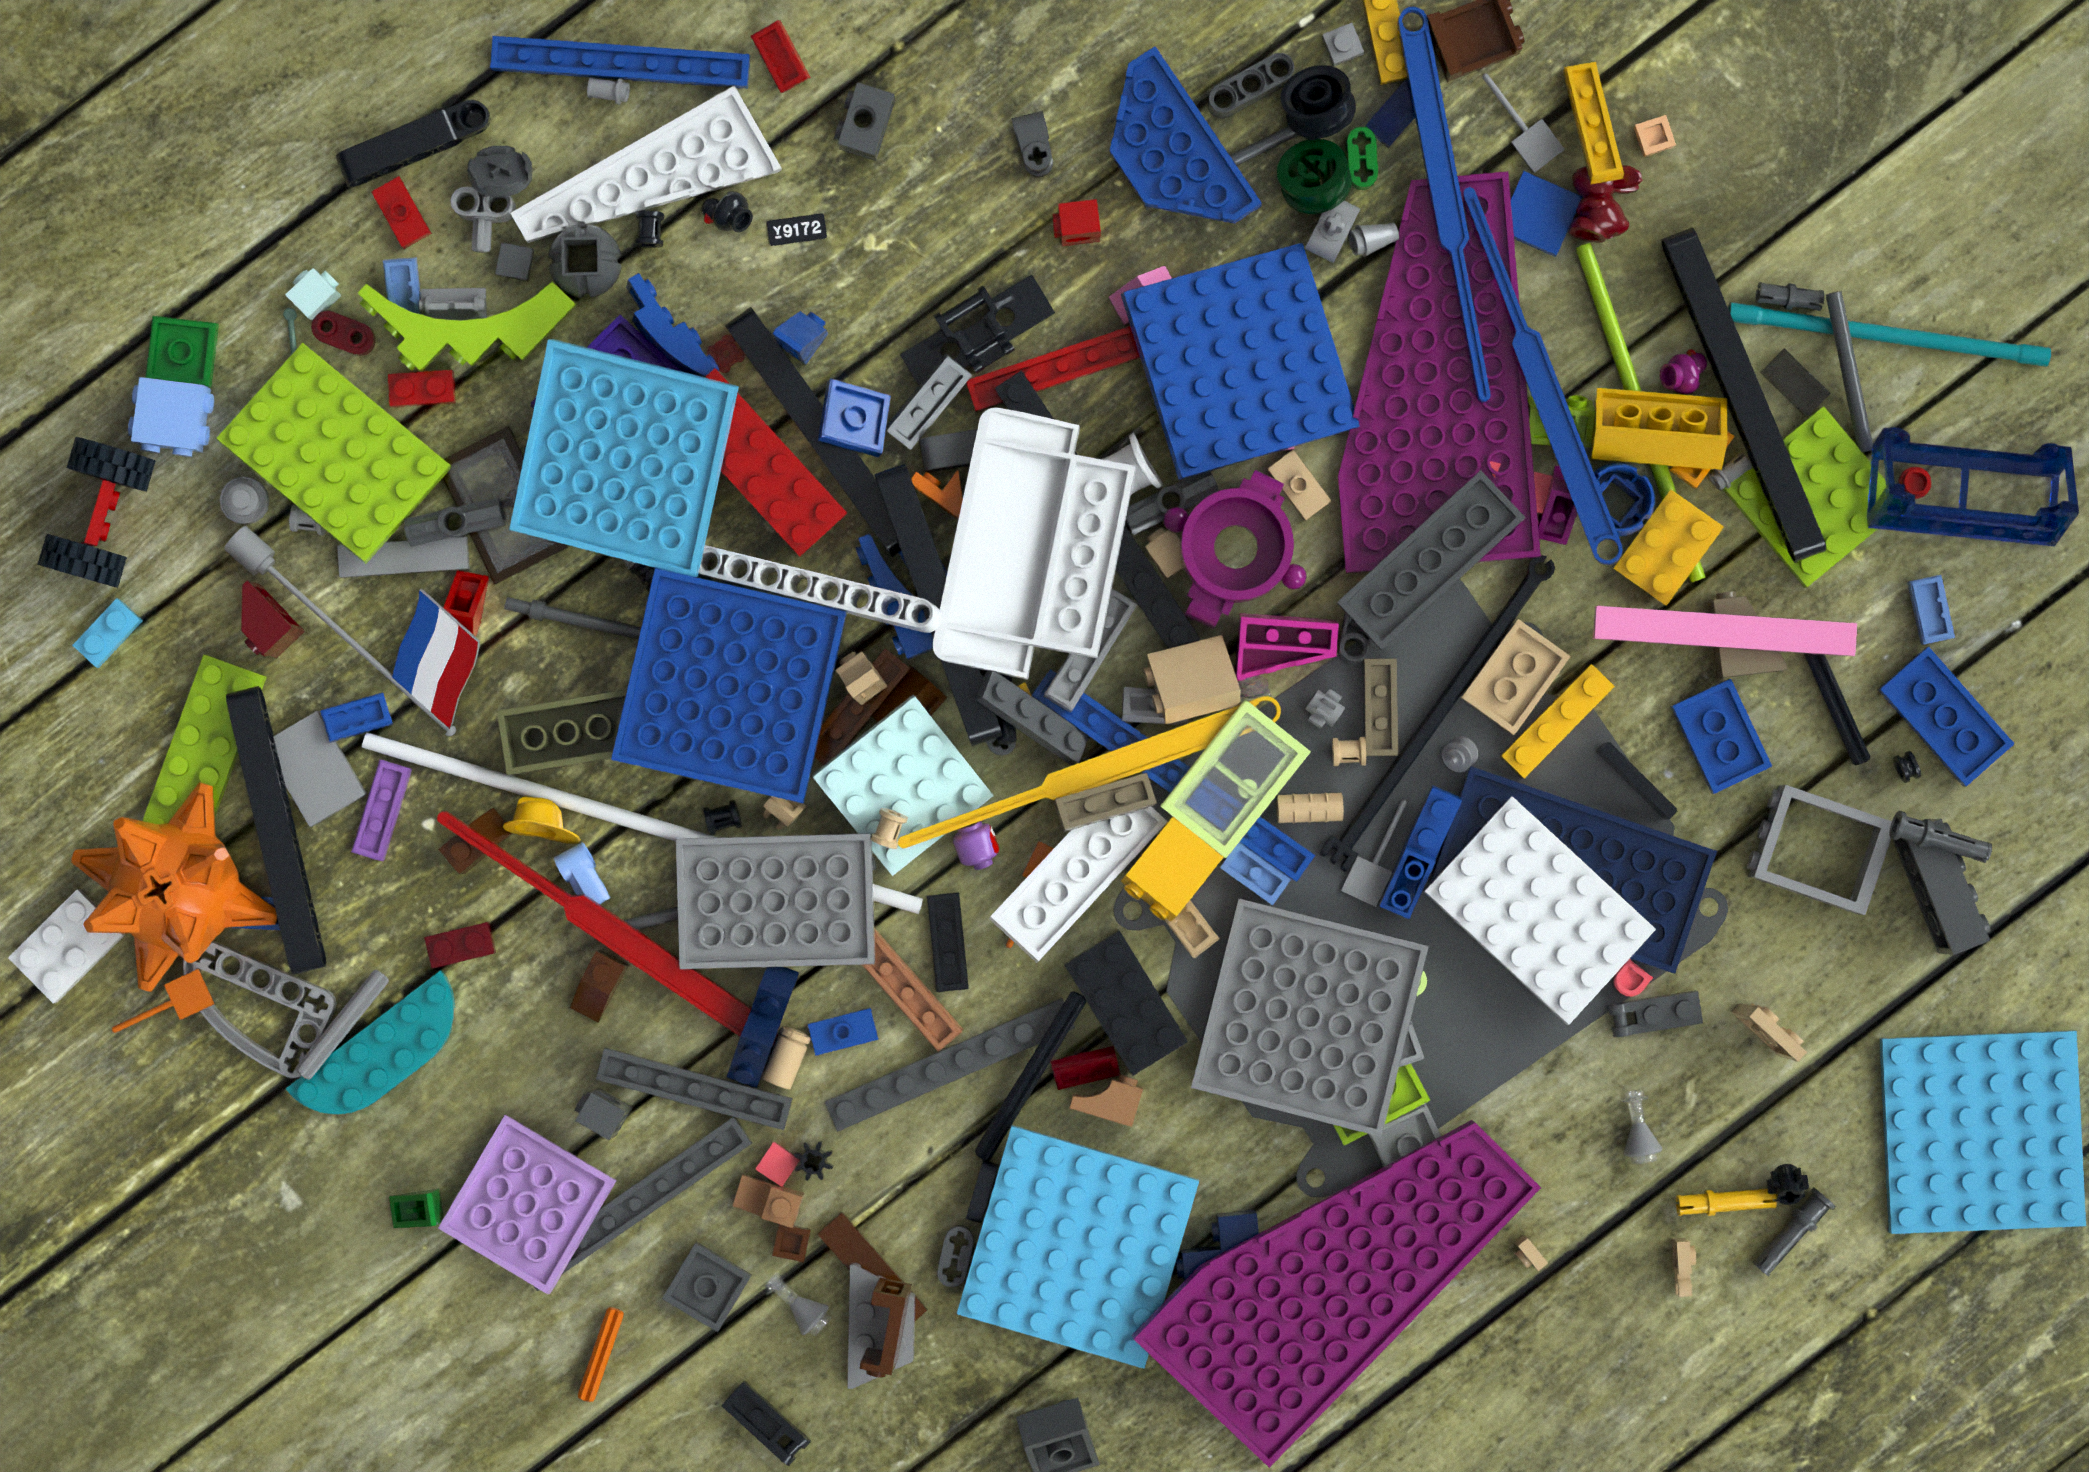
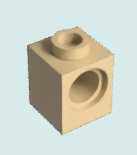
M1160 528L1146 538L1149 544L1144 549L1166 580L1184 568L1180 553V539L1176 533L1169 530L1165 532L1163 528Z

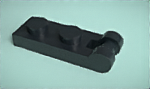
M745 1380L722 1404V1407L787 1466H790L796 1459L794 1455L801 1448L805 1449L811 1443V1440L801 1430L797 1429ZM784 1433L791 1438L785 1447L778 1442Z

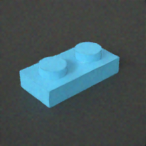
M116 598L72 646L95 667L100 668L143 620L124 602Z

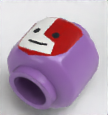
M980 821L957 830L958 832L953 837V844L961 864L974 866L975 870H980L993 864L992 858L999 853L1000 847L991 825Z

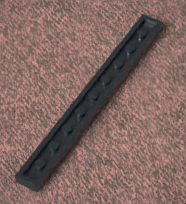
M1022 370L994 388L1008 410L1054 419ZM1124 526L1115 571L1168 649L1200 641L1201 638L1126 526Z

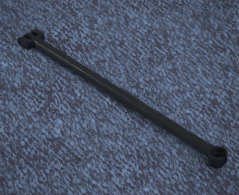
M1541 555L1539 558L1531 559L1527 568L1528 574L1338 840L1332 835L1319 852L1322 857L1328 855L1331 848H1334L1336 852L1330 859V862L1335 865L1343 855L1347 859L1341 864L1340 869L1344 872L1349 869L1358 856V853L1352 850L1354 845L1542 581H1546L1554 574L1555 566L1552 559L1544 564L1546 571L1543 575L1535 572V565L1537 563H1544L1547 556Z

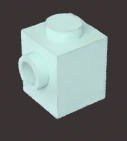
M314 268L300 273L293 281L295 286L285 294L311 321L320 312L326 311L342 296L335 289L339 283L326 270L320 274Z

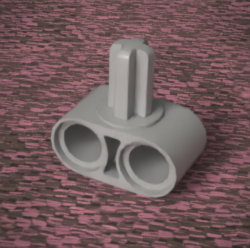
M472 187L458 188L454 191L450 200L453 210L462 219L473 222L471 248L472 251L486 253L491 250L492 223H502L511 220L513 217L510 213L516 210V203L511 196L491 197L481 194ZM466 197H474V207L469 211H462L460 209L461 201ZM500 198L507 200V207L504 211L500 213L492 211V205L495 200Z
M1343 201L1332 210L1322 213L1305 250L1334 263L1361 208Z

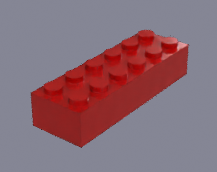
M716 368L704 377L729 384ZM737 393L721 472L800 557L840 521L847 512Z

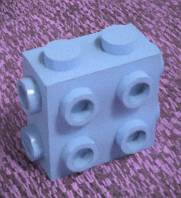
M139 377V383L134 386L132 392V402L136 404L134 417H130L128 423V435L132 436L131 442L141 445V451L160 453L161 448L173 449V455L192 457L193 452L203 453V447L208 445L210 438V427L206 426L208 413H212L214 407V395L210 394L211 389L199 384Z

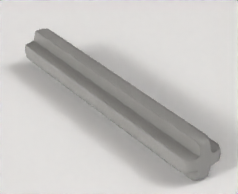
M374 970L296 1066L295 1070L301 1076L310 1080L388 984L389 979L384 974Z

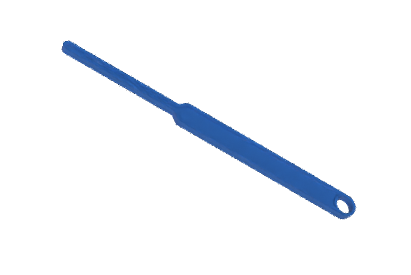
M1408 7L1401 12L1397 25L1439 246L1450 254L1478 401L1484 403L1490 399L1491 394L1463 252L1469 240V234L1427 16L1422 9ZM1408 13L1419 15L1423 23L1421 29L1415 32L1407 30L1402 23L1403 17Z
M1468 187L1463 192L1464 199L1516 330L1512 346L1594 558L1603 565L1614 564L1620 559L1623 550L1618 533L1541 335L1527 326L1477 194L1473 188ZM1603 540H1612L1617 544L1618 554L1615 558L1604 560L1599 557L1597 546Z

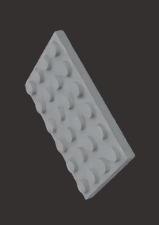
M872 833L676 839L680 969L875 964Z

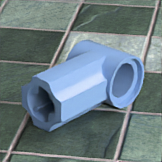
M583 842L554 857L559 872L564 880L571 884L576 895L585 894L598 904L611 898L595 870L596 864Z

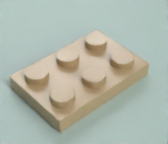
M1517 619L1461 696V699L1514 736L1571 656Z
M1739 1003L1731 1012L1778 1056L1799 1062L1807 1053L1800 1046L1804 1041L1791 1029L1780 1028L1776 1024L1779 1018L1766 1006L1761 1007L1753 1003L1750 1005Z

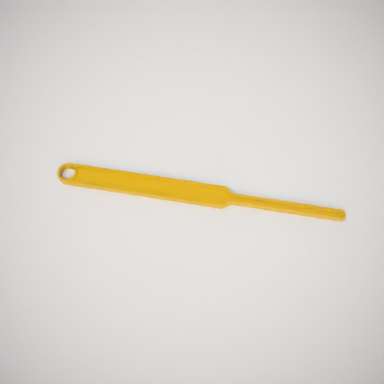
M1264 696L1249 701L1254 707L1262 701L1273 703L1276 708V715L1272 721L1275 723L1279 719L1281 708L1274 698ZM1240 705L1050 773L1045 778L1042 786L901 836L898 839V845L905 849L1043 798L1054 801L1056 798L1109 784L1204 750ZM1247 725L1239 736L1255 730Z

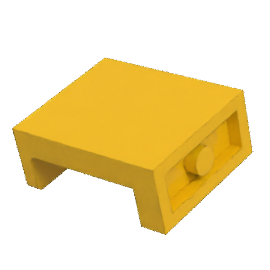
M1172 817L1122 878L1121 882L1126 885L1124 889L1130 896L1137 900L1142 898L1150 905V911L1161 920L1168 919L1172 921L1223 859V856L1175 817Z

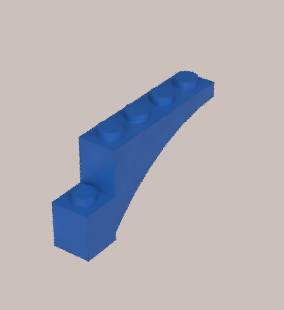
M869 533L858 538L861 546L855 549L862 566L869 564L873 576L867 578L870 586L914 596L892 573L880 555L871 534ZM893 601L889 604L887 608L889 616L894 615L898 611V601ZM923 609L918 614V623L926 621ZM893 625L897 636L892 637L898 655L905 653L906 658L909 660L933 650L931 632L924 633Z

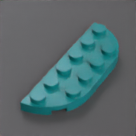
M440 970L334 1051L310 1080L302 1076L286 1088L288 1093L304 1106L318 1112L327 1114L352 1113L372 1105L428 1063L447 1042L452 1031L454 1019V994L443 970Z

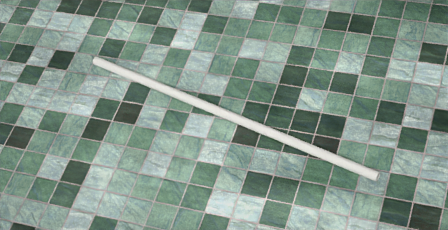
M368 732L363 739L362 748L525 797L545 798L551 800L558 807L675 842L676 839L717 838ZM873 884L874 901L919 914L923 902L922 898Z

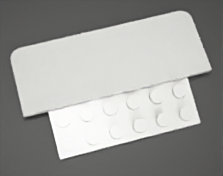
M1002 408L986 410L981 415L944 586L940 606L942 622L934 634L933 651L936 656L945 662L985 671H996L999 674L1026 680L1029 677L1035 647L1098 658L1136 466L1075 455L1080 430L1079 425Z

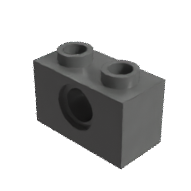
M858 82L855 91L849 90L844 104V108L848 109L845 122L839 121L834 139L839 140V150L874 161L877 160L895 104L893 93ZM861 114H868L873 119L870 126L866 128L856 126L855 120Z
M598 1088L593 1092L588 1091L587 1094H583L574 1110L579 1113L575 1121L610 1140L618 1134L633 1107Z

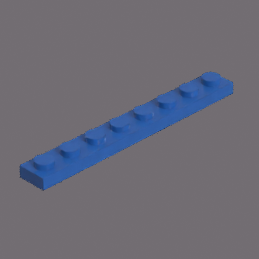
M493 36L490 68L494 71L606 79L620 78L623 80L717 87L735 86V88L748 89L750 55Z

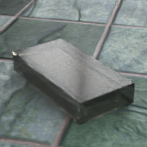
M1785 348L1760 372L1805 417H1808L1831 394Z

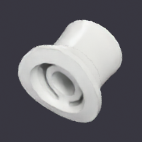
M1134 433L1129 435L1131 444L1102 459L1136 466L1131 495L1151 484L1158 489L1164 485L1147 459Z

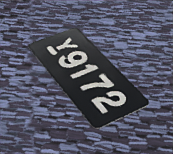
M823 213L767 221L771 246L827 238Z

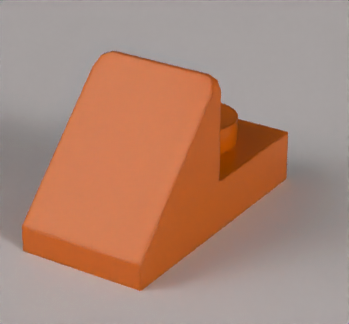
M959 470L956 471L943 490L938 488L941 482L928 472H925L923 476L915 472L911 478L914 488L959 520L963 501Z

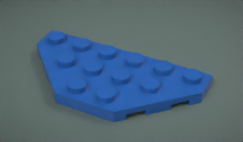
M1156 46L1128 63L1116 126L1110 146V155L1146 207L1233 224L1262 206L1261 201Z

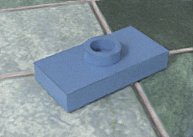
M417 257L384 259L383 267L387 300L410 312L422 315L419 311L421 292Z
M1937 575L1907 582L1921 645L1955 638L1942 576Z

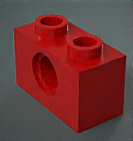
M1097 199L1058 204V213L1052 214L1054 238H1061L1062 246L1100 242L1101 229Z

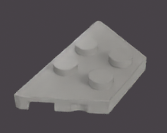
M858 1263L850 1264L847 1389H853L878 1378L866 1374V1370L859 1369L860 1361L868 1347L883 1350L890 1308L871 1305L873 1291L879 1279L884 1277L868 1272L861 1268V1265ZM910 1292L899 1357L894 1370L914 1360L915 1294Z

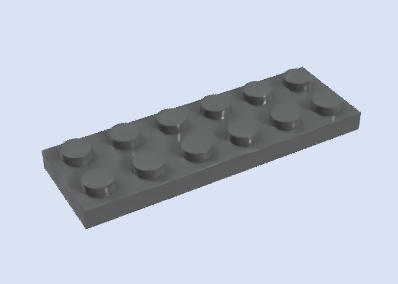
M1480 470L1345 594L1337 604L1382 651L1525 519V516Z

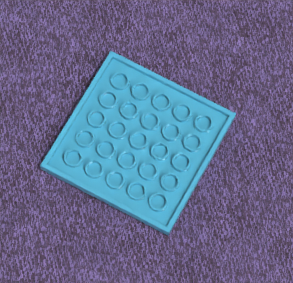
M548 339L509 530L670 572L698 577L739 386L555 339Z
M2077 1031L1879 1038L1888 1231L1890 1234L2086 1226Z
M1011 1125L957 1314L1145 1369L1149 1353L1131 1335L1164 1303L1199 1179Z

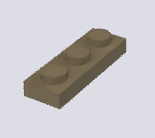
M1397 658L1364 659V736L1366 740V756H1398Z
M1147 773L1056 798L1053 801L1063 832L1149 808L1157 804Z

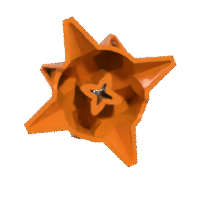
M199 782L169 823L154 824L120 817L114 820L113 823L118 847L76 849L73 852L71 863L108 891V894L89 915L83 925L89 933H129L134 937L139 989L152 992L178 956L190 964L197 961L215 937L226 927L276 925L278 918L275 908L240 882L238 870L225 845L216 837L213 786Z

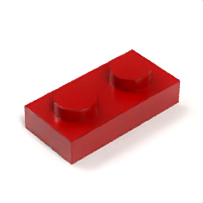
M453 370L388 374L389 404L392 408L456 403Z

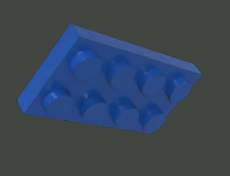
M1925 647L1877 689L1963 787L1968 786L2014 745V742L1930 647Z

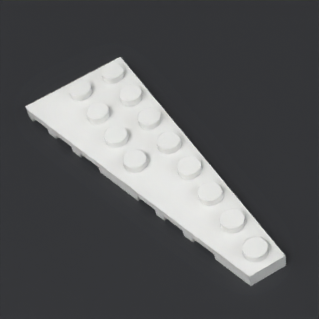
M732 86L510 214L525 240L530 243L558 235L574 225H579L581 228L587 227L588 224L594 225L633 214L637 211L651 209L775 174L781 171L782 168L735 86Z

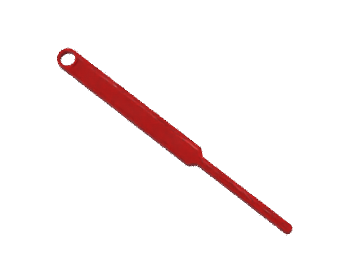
M441 811L437 815V821L563 906L568 921L738 1036H741L752 1007L696 969H680L678 957L585 894H568L448 811ZM777 1032V1035H776V1038H775V1040H774L773 1045L775 1044V1041H776V1039H777V1037H778V1032Z

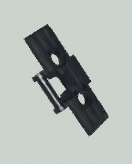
M1033 275L1028 276L994 298H991L985 287L981 286L978 288L979 292L945 313L940 314L938 312L933 315L941 330L900 354L917 384L920 385L943 357L941 355V348L945 343H956L960 348V352L954 360L964 368L971 366L977 374L996 360L1015 351L1009 341L1054 315L1055 311ZM984 303L986 304L990 312L984 315L982 320L964 331L951 332L948 325ZM999 310H1011L1015 315L1014 322L1009 326H1001L996 320V314Z

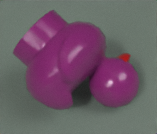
M1689 349L1686 354L1673 356L1660 369L1662 385L1666 389H1673L1678 394L1687 395L1695 392L1700 386L1699 374L1703 373L1707 368V359L1702 353L1695 352L1693 349Z

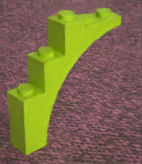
M551 282L533 298L509 311L487 318L459 321L435 319L410 312L387 300L368 284H365L358 292L363 298L359 302L363 308L373 317L378 312L387 321L383 326L396 339L401 335L405 338L397 347L402 353L398 359L411 371L417 367L422 372L448 345L452 347L449 353L462 366L466 362L474 366L499 339L504 342L499 348L512 360L518 356L524 361L577 306L559 287Z

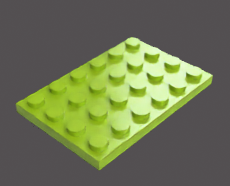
M304 343L295 350L216 438L219 443L365 564L369 562L401 526L404 519L408 518L451 469L449 463Z

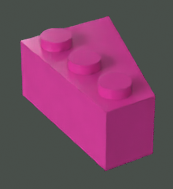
M1240 613L1235 666L1237 681L1335 657L1337 653L1339 623L1337 620Z

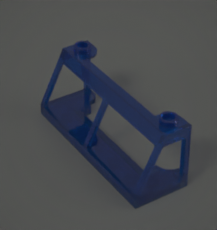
M1898 427L1883 428L1873 443L1867 507L1868 528L2055 546L2079 514L2071 447L2047 443L2037 449L2033 455L1912 443L1910 442V434ZM1879 460H1883L1886 488L1876 502ZM1893 462L1960 468L1962 472L1959 508L1915 504V495L1907 493L1903 484H1895ZM2065 469L2069 501H2061L2058 504L2059 479ZM1969 470L2050 477L2052 479L2050 506L2040 507L2035 516L1966 509Z

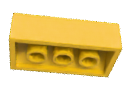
M1607 388L1596 389L1591 459L1722 470L1728 440L1727 398Z

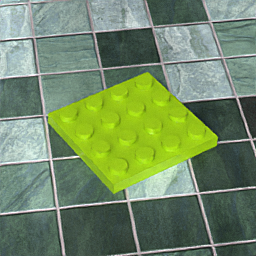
M1824 406L1788 434L1783 441L1825 540L1826 551L1799 562H1793L1753 466L1752 469L1731 482L1729 489L1723 488V491L1804 588L1810 586L1906 506Z

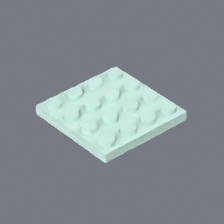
M914 694L812 774L815 781L858 834H873L876 832L881 818L879 814L881 808L894 810L907 816V823L902 824L897 842L901 836L976 810L994 796ZM944 835L905 849L899 845L897 849H892L872 841V851L893 876Z

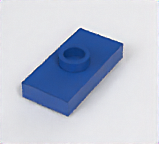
M383 692L320 711L330 743L393 725Z
M871 1008L808 1024L815 1056L879 1039Z

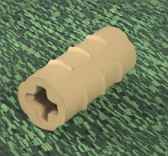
M1293 793L1292 795L1276 796L1277 823L1294 824L1298 822L1326 823L1328 821H1343L1342 793Z

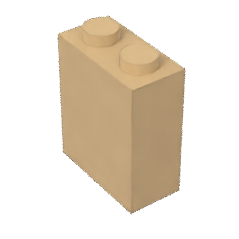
M1222 635L1147 654L1148 667L1143 668L1145 680L1148 687H1154L1156 694L1152 695L1153 705L1156 714L1162 713L1165 724L1241 705L1240 687Z

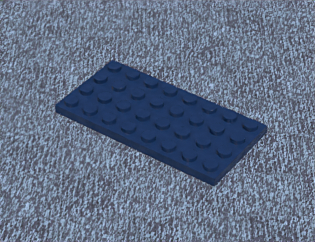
M1470 766L1459 796L1462 798L1461 805L1445 837L1430 884L1504 803L1513 796L1656 929L1630 959L1675 974L1717 851Z

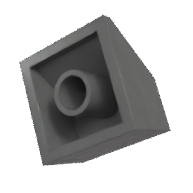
M1078 1397L1071 1400H1063L1055 1405L1039 1410H1031L1026 1414L1016 1417L1023 1446L1033 1472H1079L1100 1465Z

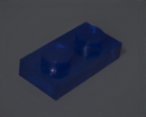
M1408 78L1365 125V127L1372 130L1375 137L1388 149L1415 119Z

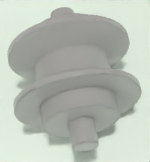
M1458 736L1453 738L1443 748L1442 759L1445 765L1452 771L1465 772L1477 761L1478 749L1470 739Z

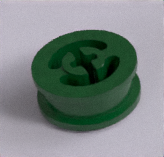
M1325 139L1301 141L1290 147L1282 155L1277 166V178L1284 200L1291 208L1305 214L1327 212L1341 204L1350 192L1352 177L1346 155L1332 141Z

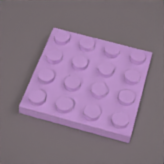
M504 1115L438 1229L544 1293L551 1294L617 1180L513 1118Z

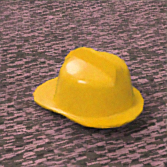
M520 798L513 820L503 825L506 831L518 835L536 836L566 844H577L581 840L579 836L563 828L561 810L555 803L545 798Z

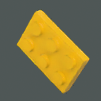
M1670 490L1613 569L1667 606L1723 530L1724 526L1676 492Z

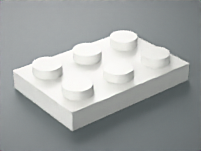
M77 889L8 957L53 1004L57 1003L126 935L125 933H89L86 931L83 924L97 905L81 889Z

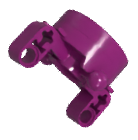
M1254 470L1250 480L1244 478L1239 488L1224 489L1211 494L1202 500L1190 515L1179 507L1167 510L1163 519L1164 525L1170 532H1182L1180 539L1181 560L1187 575L1193 582L1187 594L1192 600L1185 613L1186 616L1214 629L1221 614L1223 613L1228 616L1234 603L1257 599L1272 590L1280 580L1284 586L1293 590L1299 589L1305 584L1307 576L1304 568L1298 564H1290L1294 550V538L1290 522L1280 508L1285 499L1279 495L1284 483ZM1234 526L1245 528L1252 533L1257 545V552L1253 561L1243 568L1236 569L1222 564L1215 555L1214 543L1218 534L1224 529Z

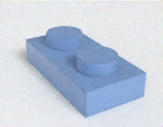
M1240 842L1219 867L1271 905L1276 902L1291 880L1287 875Z

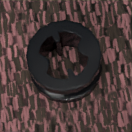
M1911 751L1905 752L1903 757L1899 755L1893 757L1896 771L1904 783L1910 782L1911 777L1916 779L1921 777L1918 762Z

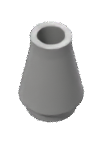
M1394 222L1388 224L1356 225L1355 229L1350 230L1348 234L1352 252L1356 256L1362 255L1363 257L1399 240L1398 229Z

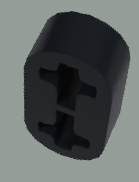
M983 1160L966 1215L967 1220L981 1224L999 1164Z

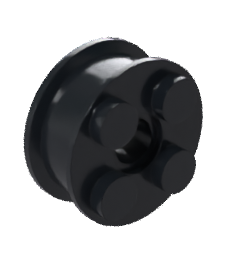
M1318 65L1305 68L1294 74L1285 83L1281 91V104L1286 112L1288 126L1295 134L1307 140L1325 138L1340 132L1352 122L1356 112V102L1351 93L1349 78L1336 67Z

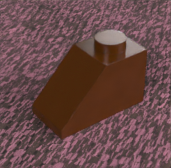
M495 808L490 809L468 825L498 846L513 834L503 828L506 821ZM458 835L453 836L438 849L459 874H466L487 856Z
M601 950L596 951L580 980L570 1008L599 1023L629 965Z

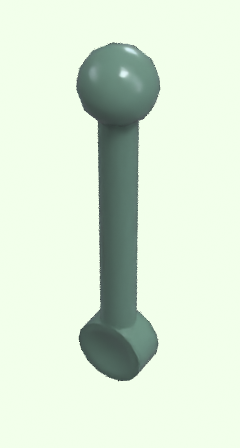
M286 308L283 316L288 321L290 351L292 355L297 349L294 326L297 312L293 308Z

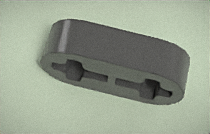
M964 1225L951 1227L945 1235L937 1276L939 1281L947 1287L959 1286L967 1274L974 1236L972 1231ZM958 1231L964 1233V1238L969 1240L968 1244H962L960 1253L956 1254L953 1253L955 1242L950 1241V1237L956 1236ZM952 1258L958 1259L956 1268L958 1271H961V1276H955L954 1280H948V1275L943 1272V1268L950 1267Z

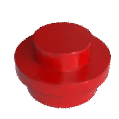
M1921 467L1907 468L1899 476V490L1907 498H1922L1931 488V477Z

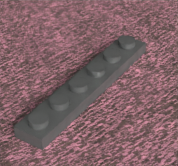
M604 1048L596 1080L781 1130L785 1129L793 1098L610 1048Z

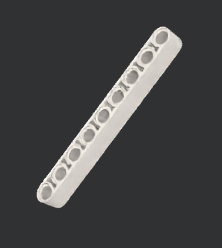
M707 545L704 546L698 577L847 611V614L924 633L935 631L942 622L940 610L923 598ZM717 557L718 563L716 567L708 571L707 565L709 560ZM747 564V573L743 577L738 578L737 571L739 567ZM777 571L778 577L776 582L768 586V575L771 572ZM802 579H807V588L803 592L798 593V583ZM833 586H837V596L832 600H827L828 590ZM867 593V604L862 608H858V598L862 594ZM893 601H898V611L894 615L889 616L887 613L889 604ZM929 608V618L923 623H918L919 612L922 609Z

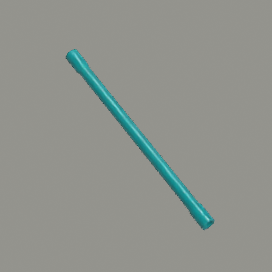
M1730 302L1728 307L1731 317L1736 323L1761 324L1834 335L1831 319L1827 317L1764 309L1755 305ZM1848 321L1852 338L2013 360L2018 363L2044 367L2049 365L2051 358V348L2028 344L2016 345Z

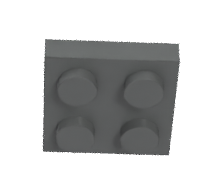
M696 1241L662 1299L718 1332L752 1274Z

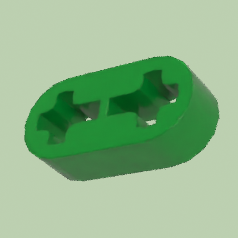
M1357 127L1347 137V162L1352 177V186L1359 190H1366L1374 185L1378 177L1376 137L1369 128ZM1359 134L1363 135L1364 140L1370 141V144H1366L1364 148V155H1359V146L1352 143ZM1360 161H1365L1366 172L1372 173V176H1368L1366 182H1361V178L1354 175L1360 169Z

